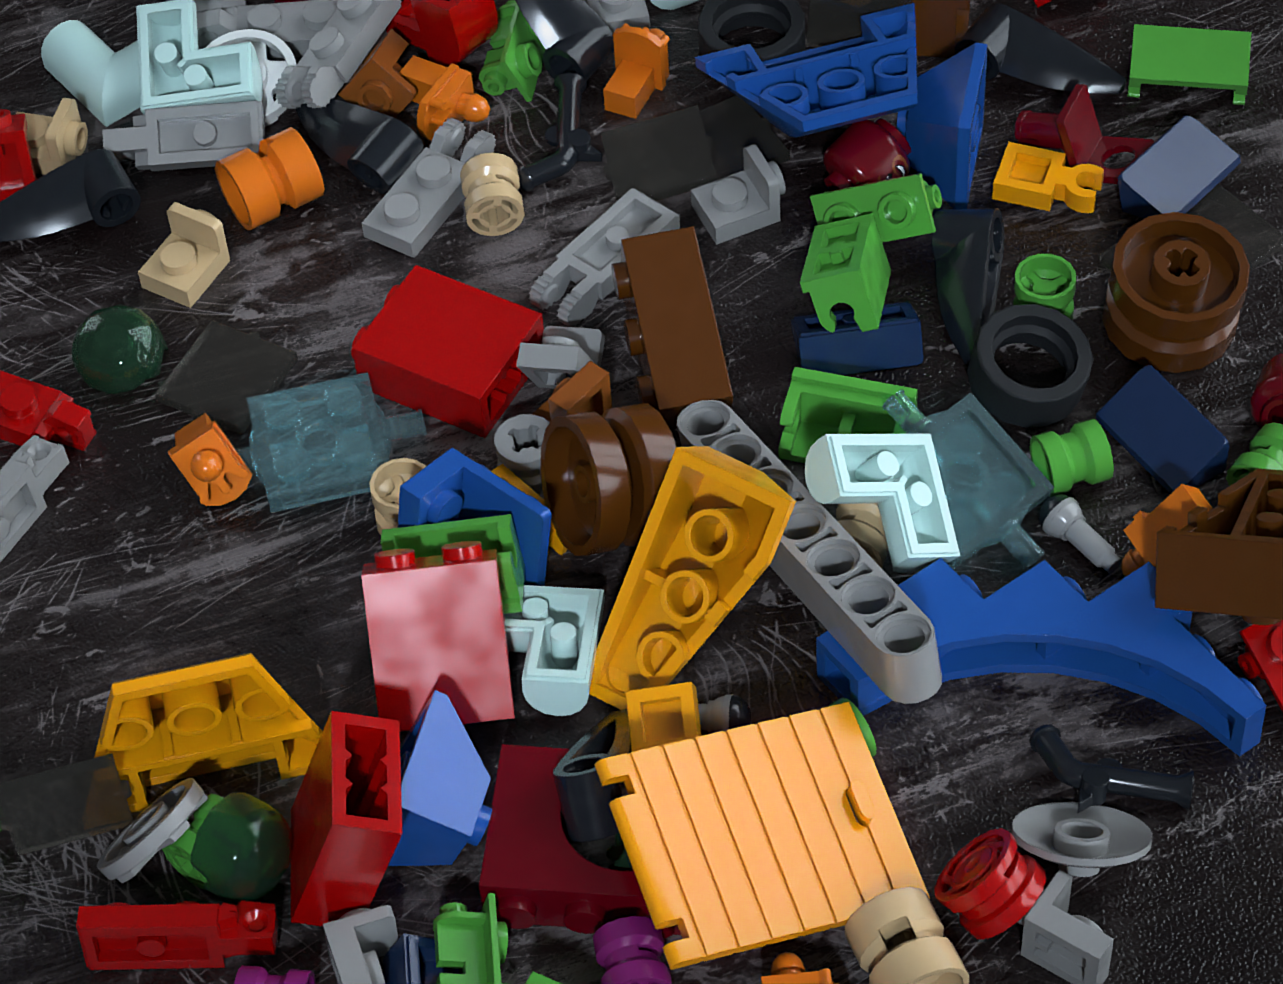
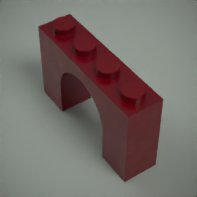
M502 744L491 807L492 814L489 820L479 882L482 907L488 893H495L497 921L506 922L508 928L525 929L533 925L567 927L574 932L582 934H594L606 923L619 918L640 916L651 919L634 871H617L595 865L575 851L566 838L567 828L553 777V769L569 749ZM678 925L662 929L663 938L681 935Z

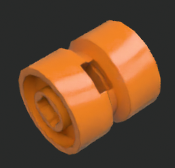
M292 127L261 140L258 153L245 148L215 162V171L222 193L237 220L247 230H252L279 217L282 204L290 205L296 209L324 195L323 178L317 162L305 140Z

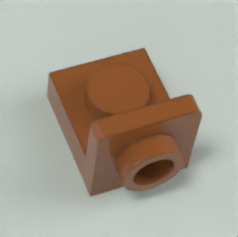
M391 28L367 54L338 95L348 103L396 118L417 93L416 88L398 74L403 67L397 61L409 43Z
M589 361L573 377L563 379L556 386L551 397L532 414L543 417L549 422L554 417L595 411L602 416L606 409L612 408L609 372Z

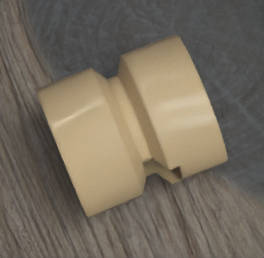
M905 887L880 894L859 907L850 916L845 925V937L860 967L865 972L870 973L869 984H969V974L953 943L948 938L943 937L944 926L928 895L922 889Z

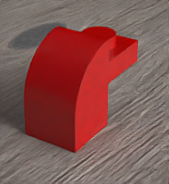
M403 0L400 3L402 6L386 27V31L388 33L392 28L409 44L426 50L429 61L448 67L451 63L458 65L496 33L498 13L494 0Z

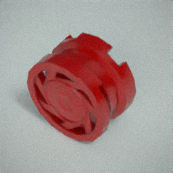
M1003 828L990 830L974 838L961 848L947 863L939 875L934 888L935 898L953 913H959L960 924L971 936L978 940L992 938L1018 922L1034 906L1043 892L1047 880L1043 867L1033 857L1027 854L1021 855L1017 851L1016 838Z

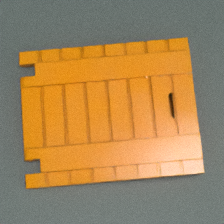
M849 702L820 708L819 710L815 709L789 715V717L767 720L758 724L728 729L724 732L720 731L702 735L694 739L689 738L663 744V746L637 750L629 754L624 753L601 759L594 764L602 786L624 781L628 795L612 800L609 806L655 929H664L678 925L681 933V940L670 942L662 947L670 970L763 947L767 944L771 945L794 939L798 936L802 937L829 930L830 928L844 926L850 916L864 903L893 889L905 887L919 888L930 899Z

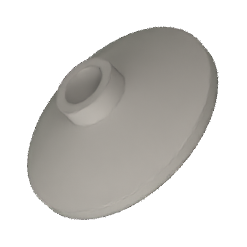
M1078 802L1041 804L1021 811L1012 822L1011 832L1020 847L1040 858L1057 863L1059 870L1076 877L1094 876L1099 873L1100 868L1136 861L1145 856L1150 851L1152 845V832L1143 821L1124 811L1102 805L1091 806L1077 813Z

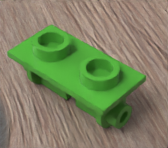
M510 0L497 10L498 28L490 40L494 50L487 51L484 65L479 74V80L484 91L490 95L499 96L504 91L517 88L526 102H530L534 95L538 76L542 71L545 47L529 26L516 1Z
M921 173L810 196L817 225L873 213L882 243L935 233L936 228L932 212L933 209L940 208L942 205L939 187L936 184L928 185L927 182L923 181Z
M488 893L481 912H467V907L457 902L441 906L439 915L433 920L436 968L462 969V974L439 973L437 984H509L501 983L500 964L504 963L507 955L508 928L506 922L497 921L495 893Z

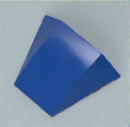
M915 3L860 16L862 37L766 61H761L751 44H746L695 57L696 68L744 100L776 128L795 138L911 109L918 104Z

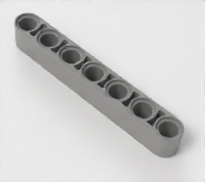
M701 400L684 408L677 417V428L682 447L709 446L764 472L796 500L772 563L769 565L887 697L895 702L912 704L925 701L936 694L942 685V672L935 629L930 619L822 504L811 496L806 487L728 405L716 400Z

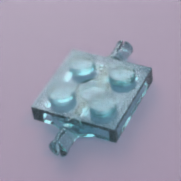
M367 372L246 398L252 422L249 438L250 446L236 450L249 469L256 471L257 477L265 486L270 512L273 513L370 492L369 482L373 472L380 465L389 461L390 441L422 434L427 435L421 409L385 417L383 410L374 400Z
M902 389L897 391L895 396L892 395L885 401L882 406L883 410L887 411L906 434H931L960 552V557L949 562L950 566L955 569L981 548L995 545L998 542H1001L1020 563L1023 570L1031 567L1032 563L1035 564L1045 554V551L1037 545L1020 524L1027 513L1050 497L1054 486L974 395L969 393L948 410L934 413L927 417L922 414Z

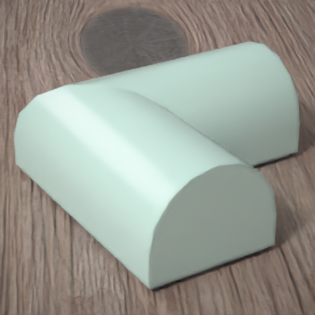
M173 0L136 6L140 110L143 114H145V109L262 101L263 84L261 69L256 51L251 42L198 49L197 9L193 0Z
M68 20L60 23L49 32L41 48L44 68L104 126L108 127L140 108L138 40L115 53L92 30L78 20Z
M825 434L810 447L806 456L804 471L806 485L811 496L822 504L877 503L893 571L897 573H915L939 558L949 563L960 557L931 434Z
M524 585L522 612L504 614L508 652L526 653L521 679L522 691L525 700L534 709L548 715L566 716L581 711L587 704L605 603L604 589Z

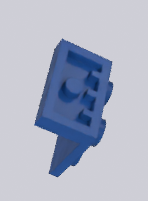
M453 447L400 486L398 528L511 514L525 564L524 585L545 586L552 513L549 508L541 504L536 498L520 491L492 473L484 465L476 463Z

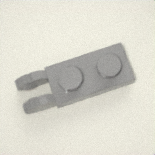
M339 0L336 11L323 29L312 37L308 50L295 67H286L282 72V77L278 79V83L275 84L276 90H274L278 104H282V107H286V109H296V107H301V104L305 103L307 107L322 108L330 104V99L336 96L344 83H348L402 6L400 4L402 1Z
M447 118V121L443 122V125L434 133L430 148L425 147L361 223L364 237L415 258L465 198L462 193L460 171L463 165L470 158L477 155L493 153L496 146L495 135L484 130L478 131L466 143L459 161L452 157L455 155V151L462 145L466 127L459 120Z
M631 188L556 255V261L543 272L542 276H538V279L531 286L530 297L528 298L530 303L542 310L544 308L548 309L554 301L557 302L564 295L570 281H573L577 285L571 290L570 294L567 293L562 303L559 304L557 317L563 324L569 327H576L582 319L585 320L592 313L599 298L603 300L615 289L611 264L621 262V239L680 229L679 215L635 188Z

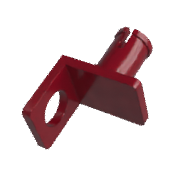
M1084 84L1075 85L1060 114L1023 110L1018 115L1015 124V139H1019L1018 144L1038 148L1062 149L1066 153L1071 168L1079 164H1093L1103 168V183L1118 184V176L1130 165L1128 164L1119 169L1106 168L1103 165L1110 156L1120 152H1129L1135 155L1132 161L1134 162L1154 143L1153 139L1102 136L1087 85Z

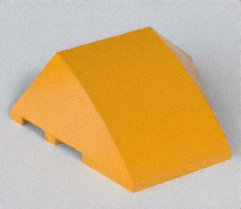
M252 653L113 682L81 811L82 821L87 823L144 810L149 806L147 786L275 758L282 780L305 775L323 731L276 682Z

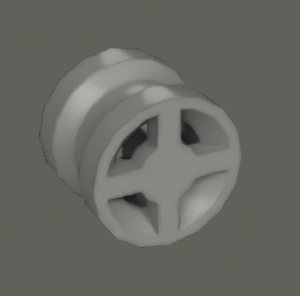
M519 414L504 421L499 425L494 434L495 453L498 457L497 467L503 463L532 490L538 493L543 491L540 475L541 446L545 429L550 422L537 415Z

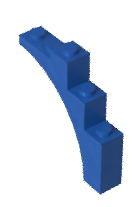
M939 558L898 585L930 619L934 626L942 682L1001 672L1054 673L1105 682L1153 699L1194 721L1239 757L1260 743L1267 706L1263 702L1260 693L1250 681L1241 677L1237 678L1219 661L1213 648L1203 637L1190 633L1193 611L1155 608L1156 568L1150 562H1147L1089 602L1082 588L1075 580L1068 576L1062 577L1046 560L1041 561L985 599H983L981 591L970 577L965 574L958 575L942 558ZM828 631L816 638L817 677L838 699L842 697L849 699L863 716L893 701L880 690Z

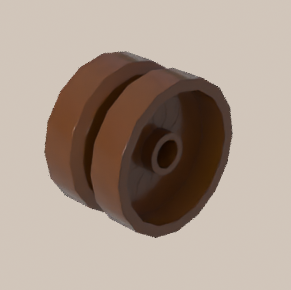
M1179 212L1153 215L1129 227L1115 246L1110 278L1108 279L1104 299L1102 320L1109 340L1130 360L1144 367L1150 364L1156 370L1180 373L1202 369L1222 357L1235 337L1240 309L1243 306L1248 289L1250 264L1242 244L1225 227L1199 215Z
M648 403L606 409L602 416L593 411L554 417L545 429L541 446L540 467L544 501L546 507L552 513L551 521L561 543L575 556L614 551L622 542L626 546H637L676 449L670 428L660 412Z

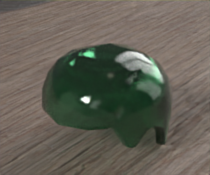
M117 304L95 310L79 325L72 344V361L75 369L89 387L113 395L134 390L143 384L146 379L157 377L161 373L163 352L167 351L168 347L157 323L139 308Z
M246 792L230 793L210 810L198 829L191 852L192 866L209 882L205 883L204 889L218 896L223 901L230 903H239L241 901L255 902L275 889L286 872L292 855V835L289 825L277 809Z

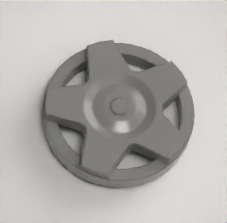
M187 778L153 801L114 839L103 853L97 864L100 872L108 880L117 879L121 883L133 878L154 854L176 842L191 826L187 820L208 799L202 787L193 778Z

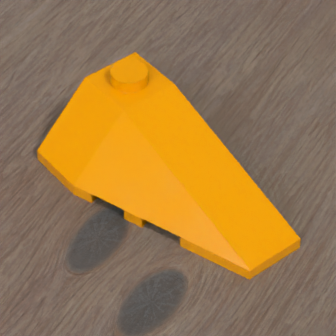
M709 446L676 447L596 649L589 694L623 710L627 709L625 691L669 685L772 563L796 500L764 472Z

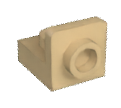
M62 98L53 117L24 113L28 125L27 137L36 174L46 175L84 153L87 145L88 129L86 123L81 122L75 99Z
M174 202L167 210L171 234L138 271V275L143 289L191 308L230 262V256L223 225L219 219L205 210H195Z

